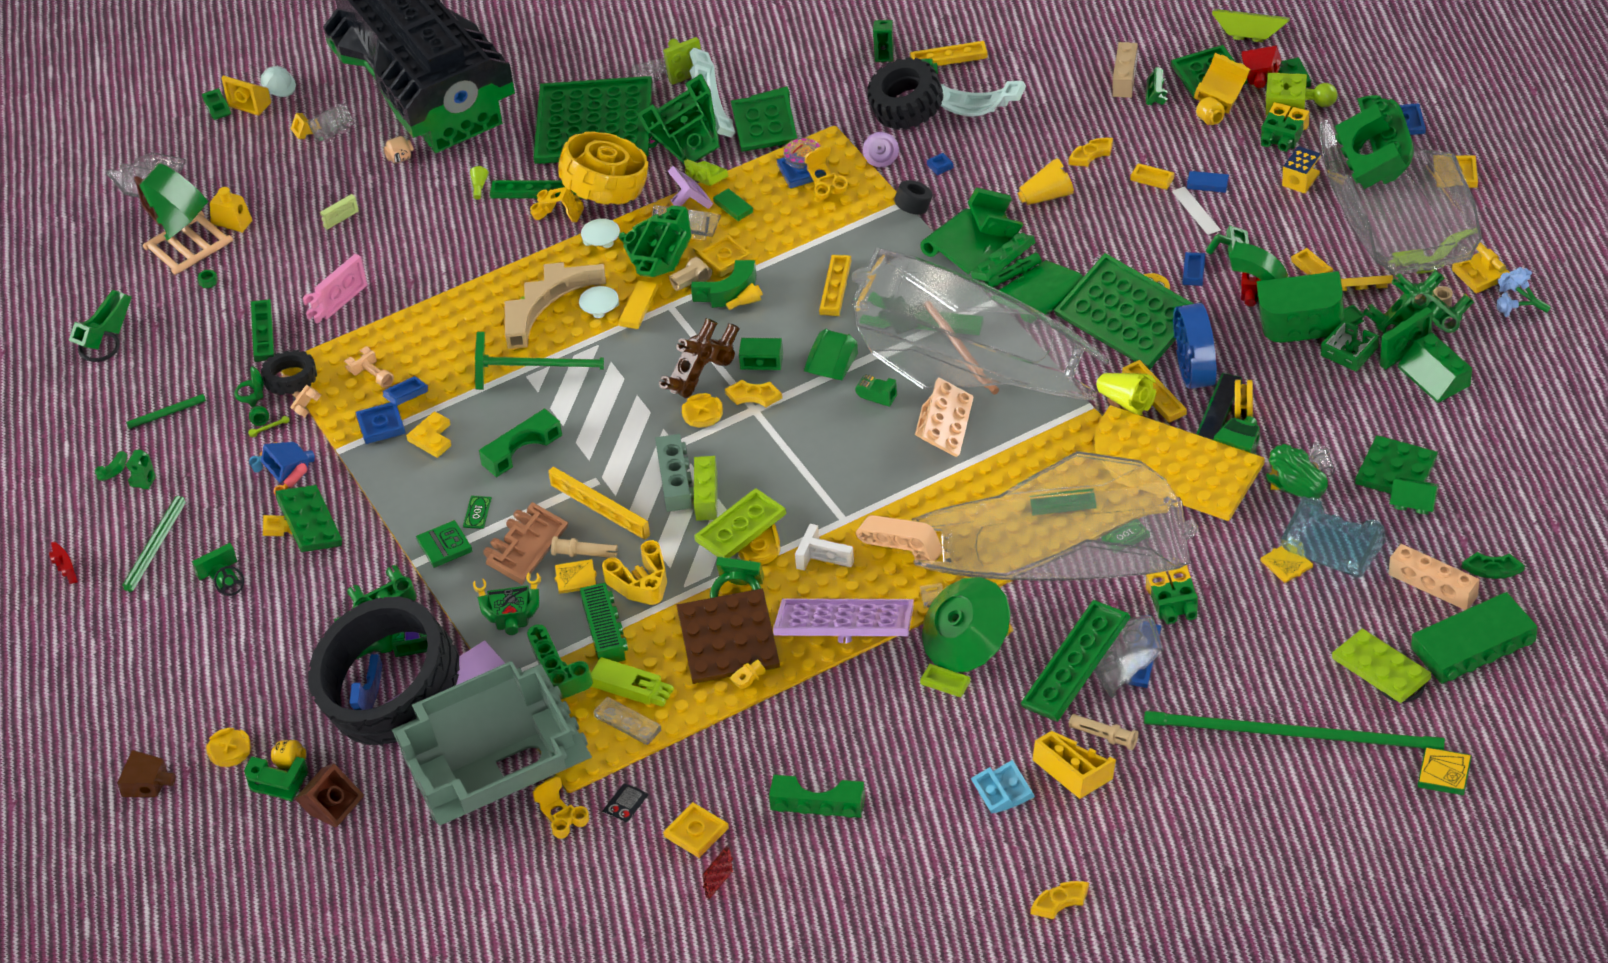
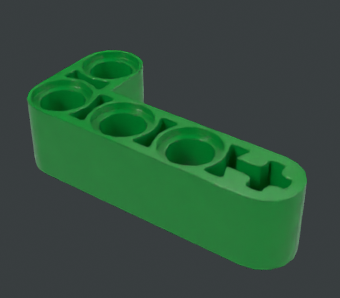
M537 624L528 629V639L536 660L544 668L553 687L558 686L562 694L561 699L585 691L592 686L593 680L586 662L578 661L564 666L546 627Z

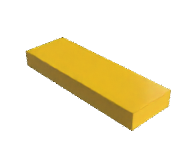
M638 280L619 319V326L639 329L658 289L657 283Z

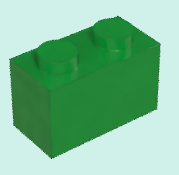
M741 338L739 349L740 370H781L783 360L782 338Z
M1396 476L1393 481L1389 504L1394 505V508L1406 511L1407 508L1416 509V513L1428 515L1429 512L1435 510L1439 484Z

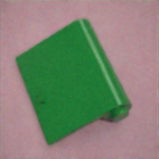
M966 208L923 239L920 247L922 252L928 257H934L941 252L969 275L979 263L986 260L990 254L996 252L1009 239L980 232L971 210Z
M1045 260L993 293L992 296L995 299L1017 307L1020 312V319L1024 323L1032 324L1056 309L1083 276L1079 272Z

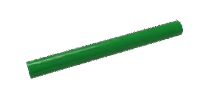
M204 394L132 419L127 421L126 424L128 429H132L205 402L206 399Z

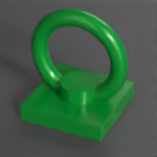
M717 557L716 566L719 577L711 587L710 598L718 597L721 586L727 581L736 585L749 584L752 590L761 589L760 584H763L764 573L760 562Z

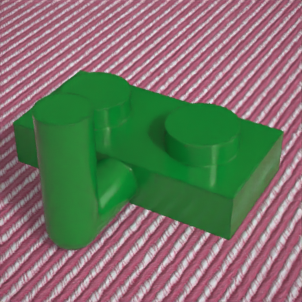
M1230 225L1226 230L1227 236L1215 235L1206 252L1212 255L1218 245L1222 243L1228 245V255L1230 257L1236 242L1249 244L1248 231Z

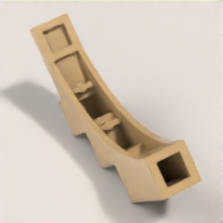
M564 262L544 264V281L525 282V299L505 301V337L507 348L528 347V337L534 321L557 298L584 286L606 284L604 264L567 268L564 267Z

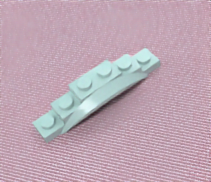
M693 47L689 52L694 65L690 70L691 77L693 79L699 74L703 75L711 90L717 133L732 137L735 134L733 120L727 117L721 105L714 64L708 52Z
M1007 81L1005 87L1000 90L987 93H971L947 88L944 84H941L944 95L941 106L955 114L980 116L988 112H994L997 107L1007 106L1009 101H1019L1026 85L1023 81Z

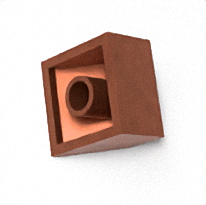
M333 763L321 768L297 795L295 800L309 815L336 828L365 795Z

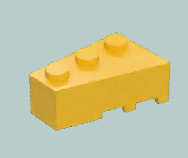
M1050 731L1035 740L1032 760L1079 799L1111 781L1114 776L1116 759L1112 757L1106 759L1096 754L1097 751L1092 748L1089 750L1077 746L1076 741L1054 731Z

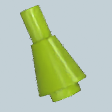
M482 166L470 169L474 188L473 198L476 200L481 198V190L489 175V171Z

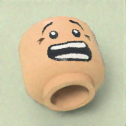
M403 136L388 140L384 147L387 160L395 164L410 159L411 151H413L411 141L406 140Z

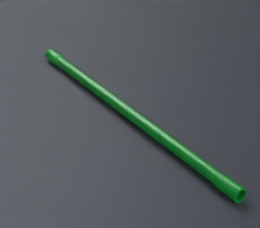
M1145 711L1144 724L1172 725L1413 747L1424 750L1425 747L1444 750L1445 738L1375 733L1167 714L1156 711Z

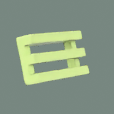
M351 194L321 211L320 214L323 216L322 221L324 222L323 227L328 230L359 212L356 197Z

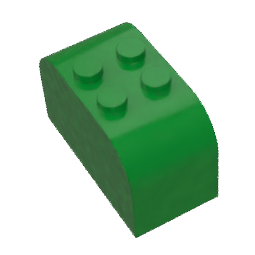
M1339 271L1257 281L1262 332L1271 341L1284 343L1325 338L1345 320L1343 291Z

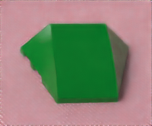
M161 163L157 164L139 184L149 206L154 208L158 216L156 219L158 224L161 223L166 232L164 235L166 240H169L190 224L209 202L193 184L173 169Z

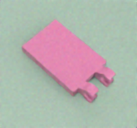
M354 254L315 287V293L306 294L303 297L304 305H307L309 302L311 304V309L306 312L307 319H311L314 316V321L317 324L321 322L322 318H330L367 286L361 256Z

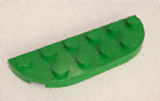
M1379 95L1357 98L1361 111L1377 103L1390 128L1369 140L1373 152L1392 142L1395 143L1401 152L1407 167L1382 180L1383 184L1395 181L1408 168L1414 155V145L1403 111L1397 102L1392 99H1383Z

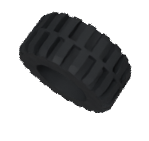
M906 57L903 60L901 58L896 59L895 62H889L885 67L879 68L877 74L871 77L867 87V97L875 117L884 126L892 127L895 130H900V128L907 130L913 126L916 128L920 126L919 124L929 121V118L937 113V109L939 110L944 96L935 69L928 62L911 57ZM914 90L906 96L897 97L899 94L905 91Z

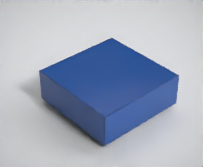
M944 153L927 160V166L936 175L954 168L953 162Z

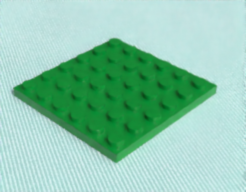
M652 76L541 83L533 157L534 164L559 162L565 142H568L571 136L584 132L617 135V137L631 141L646 156H649L650 133L645 130L637 114L652 105Z

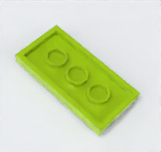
M755 488L695 534V542L717 557L731 558L786 515V508Z
M1363 628L1332 652V659L1385 692L1399 703L1404 702L1431 679L1430 671Z

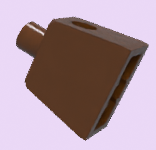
M132 750L117 785L122 797H157L163 785L174 786L176 775L167 771L162 758Z

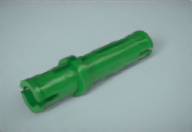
M1034 252L1024 259L1016 260L1014 264L1002 269L990 280L985 281L986 286L991 290L1019 274L1027 273L1028 269L1042 263L1041 257L1037 252Z

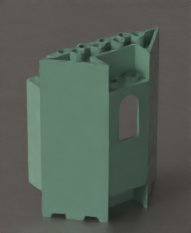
M512 661L413 704L412 707L417 719L392 729L405 762L411 771L415 785L420 789L433 821L439 826L592 758L586 747L588 742L584 733L579 734L577 731L580 729L575 717L570 718L569 714H571L567 702L561 701L562 694L558 686L553 687L541 664L523 672L520 667L516 669ZM528 748H537L541 751V757L537 762L504 777L496 763Z

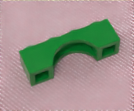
M544 408L479 450L481 465L497 478L513 467L512 456L520 447L527 444L547 446L561 437L560 421Z
M773 774L769 793L770 810L862 818L865 785L861 781L841 780L833 789L815 793L802 788L796 776Z

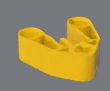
M645 541L640 548L642 562L648 573L643 566L639 567V565L635 566V570H632L630 573L627 567L617 558L604 560L602 569L604 581L608 586L632 601L649 605H656L662 601L667 585V577L660 545L657 541Z

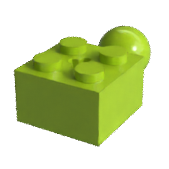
M1268 73L1265 116L1268 115L1274 102L1291 106V109L1296 107L1305 110V100H1314L1320 107H1330L1337 100V90L1330 83H1321L1315 89H1306L1307 74ZM1281 109L1277 110V114L1284 113V111ZM1295 114V117H1303L1300 114Z

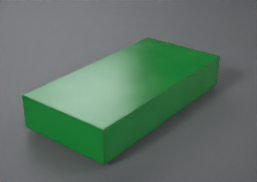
M729 188L713 197L714 203L737 221L753 213V207Z

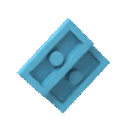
M1013 760L994 771L989 767L971 778L991 813L1010 809L1035 797Z

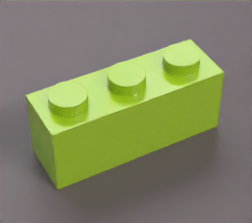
M715 456L694 457V509L696 521L715 520L717 518V466Z

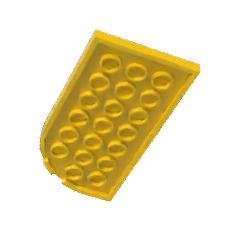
M1111 405L1100 419L1094 436L1097 459L1100 465L1104 466L1109 471V475L1124 485L1137 488L1140 491L1161 496L1166 500L1226 521L1231 519L1265 464L1264 457Z

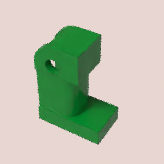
M251 756L244 769V773L251 791L292 802L308 775V769L305 759L300 757L295 758L287 772L269 767L265 759Z

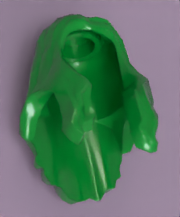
M1287 444L1278 445L1271 450L1269 463L1274 470L1278 471L1279 475L1267 473V481L1282 492L1293 494L1306 501L1319 500L1326 492L1328 479L1326 474L1310 462L1308 454L1302 449L1292 448L1291 445Z

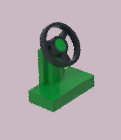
M231 543L192 561L199 581L210 576L216 590L224 596H234L244 586L242 572L238 568L230 566L238 562ZM232 569L240 574L242 580L238 579ZM235 584H241L240 589L234 593L224 592L226 588L229 589Z

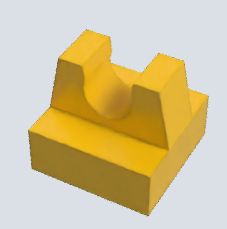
M296 113L290 129L298 139H305L307 134L315 133L316 127L310 125L311 120L307 119L303 113Z

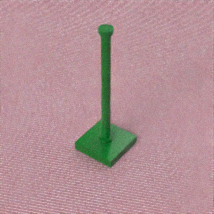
M477 332L475 389L484 390L485 367L489 365L599 367L600 370H604V357H600V359L489 357V355H485V332Z

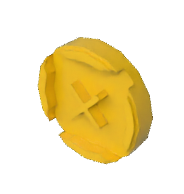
M708 393L692 395L682 405L684 421L690 426L698 428L714 425L723 415V406L720 399L712 397Z
M225 728L217 731L209 738L210 741L206 745L208 758L213 764L220 767L238 765L249 756L252 748L249 735L244 730H235L234 728Z

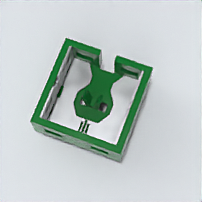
M1343 320L1321 344V356L1357 372L1378 349L1379 336L1364 329L1361 342L1357 340L1358 326Z

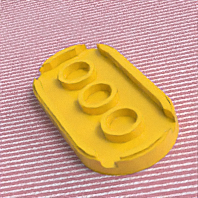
M773 524L738 552L740 559L760 562L761 565L774 561L780 553V540L776 525Z

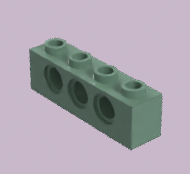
M680 434L655 437L666 511L691 509L694 490L693 487L688 485L692 484L691 472H686V469H690L688 456L684 457V454H687L686 442H681Z

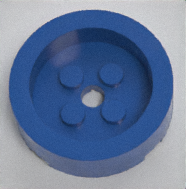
M1202 303L1177 306L1173 314L1174 338H1176L1177 360L1186 388L1189 389L1213 386L1216 383L1217 375L1216 353L1212 328L1206 308Z

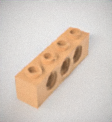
M1400 544L1390 557V576L1466 610L1469 609L1478 597L1480 579L1403 544Z

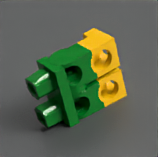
M1274 102L1265 122L1261 126V146L1269 147L1271 144H1276L1278 149L1287 152L1290 148L1295 149L1302 132L1307 130L1309 126L1310 111L1296 107L1291 109V106ZM1281 109L1284 111V113L1277 114V110ZM1295 114H1300L1303 117L1295 119Z
M1187 565L1168 569V575L1165 570L1146 573V590L1151 595L1159 619H1163L1169 625L1177 621L1178 615L1184 614L1188 620L1197 618L1198 596ZM1182 573L1183 577L1175 579L1174 575ZM1154 578H1162L1161 582L1153 583Z

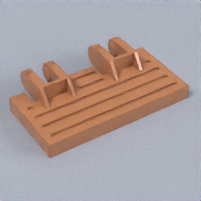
M533 502L527 508V513L517 509L513 514L515 519H508L506 525L510 530L505 535L504 542L493 538L490 543L494 549L486 547L483 551V554L487 557L486 565L521 585L527 580V574H531L551 549L553 537L557 536L559 539L568 527L567 521Z

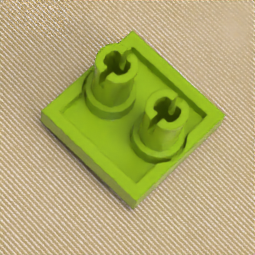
M697 37L682 43L678 42L675 38L669 40V48L664 49L663 54L669 82L674 85L692 78L690 70L694 65L689 52L693 47L701 50V45Z

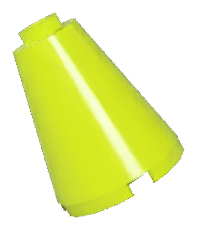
M1103 373L1096 382L1099 393L1137 415H1143L1142 412L1144 410L1148 411L1156 396V389H1153V383H1156L1153 376L1148 374Z

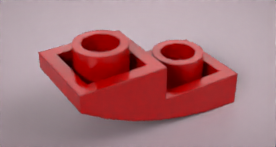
M51 542L52 551L49 552L51 563H56L58 572L61 571L63 577L67 576L69 584L77 583V577L69 555L58 543Z

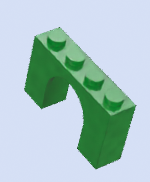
M1377 103L1335 126L1338 133L1335 137L1340 146L1343 145L1340 149L1344 157L1348 158L1346 163L1349 169L1354 171L1351 175L1356 184L1360 183L1364 190L1407 167L1401 152L1394 142L1371 154H1360V150L1366 141L1390 128Z

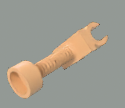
M367 346L360 350L363 355L357 361L352 357L344 361L348 364L345 368L352 372L353 375H357L366 369L376 377V382L381 387L387 388L393 383V374L387 370L380 371L372 365L377 362L375 352L371 351Z
M306 384L301 392L296 391L292 394L296 400L290 408L305 418L309 413L305 408L312 398L317 402L321 394Z

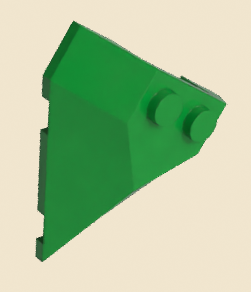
M672 205L667 208L666 213L660 216L655 214L633 226V230L628 233L622 232L618 236L623 242V247L631 262L635 265L637 274L640 276L656 277L674 271L692 237L688 209L683 206Z

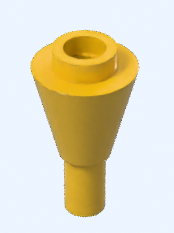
M751 283L737 298L726 303V306L730 311L739 305L761 301L762 291L758 285L754 286Z

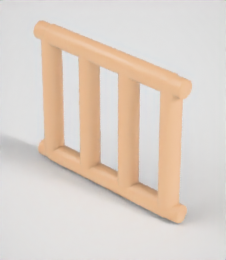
M200 211L193 221L181 230L203 249L199 253L194 255L175 237L166 240L164 236L166 234L165 231L144 243L143 248L145 250L150 249L176 275L233 241V238L222 233ZM198 221L219 241L210 245L189 226ZM166 240L187 260L177 264L157 244Z

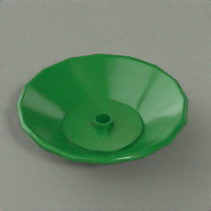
M982 577L963 578L948 585L932 601L924 617L922 640L925 653L934 665L953 672H969L986 664L999 651L1008 634L1011 616L1007 596L996 583Z

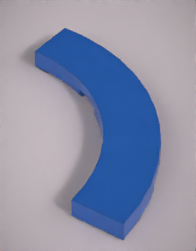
M371 654L366 676L367 684H364L363 687L361 683L351 684L349 703L354 710L371 709L375 704L383 665L379 654Z

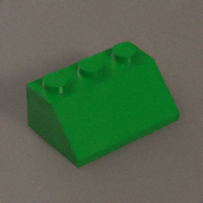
M1433 333L1416 340L1398 364V368L1437 403L1471 386L1472 367Z

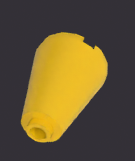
M1058 158L1052 160L1019 187L1020 192L1017 195L1021 203L1025 202L1026 205H1031L1074 193L1068 173L1061 169L1064 166Z

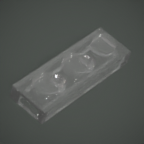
M606 697L594 710L595 718L646 745L661 731L660 724L609 697Z

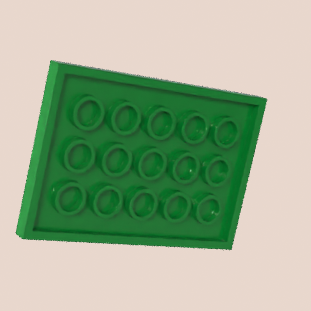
M1104 253L1056 307L1054 312L1058 317L1135 362L1141 360L1150 370L1176 340L1173 330L1175 307L1194 303Z

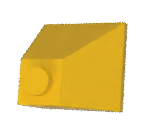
M224 75L221 77L229 107L260 116L271 104L268 88Z

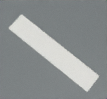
M1185 186L1172 191L1207 235L1221 230Z

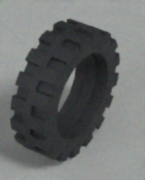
M288 350L281 354L277 353L274 357H269L267 362L262 364L263 368H261L264 386L268 391L271 390V393H279V395H285V393L294 394L296 391L301 392L306 384L311 386V383H314L317 377L314 359L310 354L307 355V352H299V350H293V352ZM295 367L303 369L301 372L290 377L275 376L284 369Z

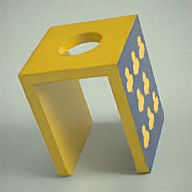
M1298 146L1283 166L1282 186L1306 194L1320 175V171L1313 167L1321 157V153Z

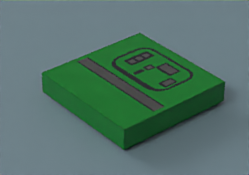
M455 520L416 536L418 544L433 568L473 552L472 546Z

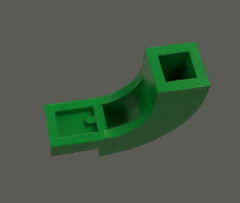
M1235 243L1229 257L1232 271L1252 274L1261 281L1288 277L1283 264L1268 251L1246 243Z
M735 260L732 274L724 280L718 282H692L693 302H711L712 308L726 306V303L737 298L751 283L755 285L757 276L755 260Z

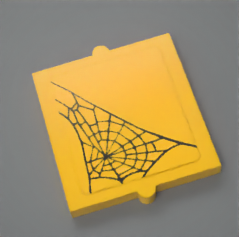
M1290 542L1277 549L1273 548L1270 553L1260 558V561L1284 583L1297 576L1300 577L1302 573L1313 567V564Z
M592 559L555 565V582L558 584L559 594L580 591V588L596 585L595 576H597V573L594 570Z

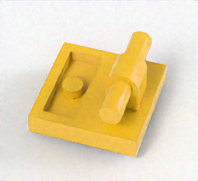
M1481 242L1475 245V249L1479 253L1452 264V271L1476 294L1499 284L1498 279H1500L1503 273H1510L1499 260V256L1491 249H1487Z

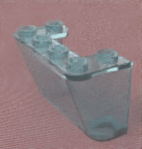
M1305 496L1302 497L1281 537L1282 546L1288 552L1359 578L1363 576L1386 542L1384 525L1376 520L1365 521L1363 526L1355 522L1349 523L1337 515L1330 516L1325 514L1320 500Z

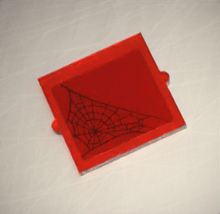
M727 846L702 874L703 888L707 899H710L733 872V858L731 857L730 848Z

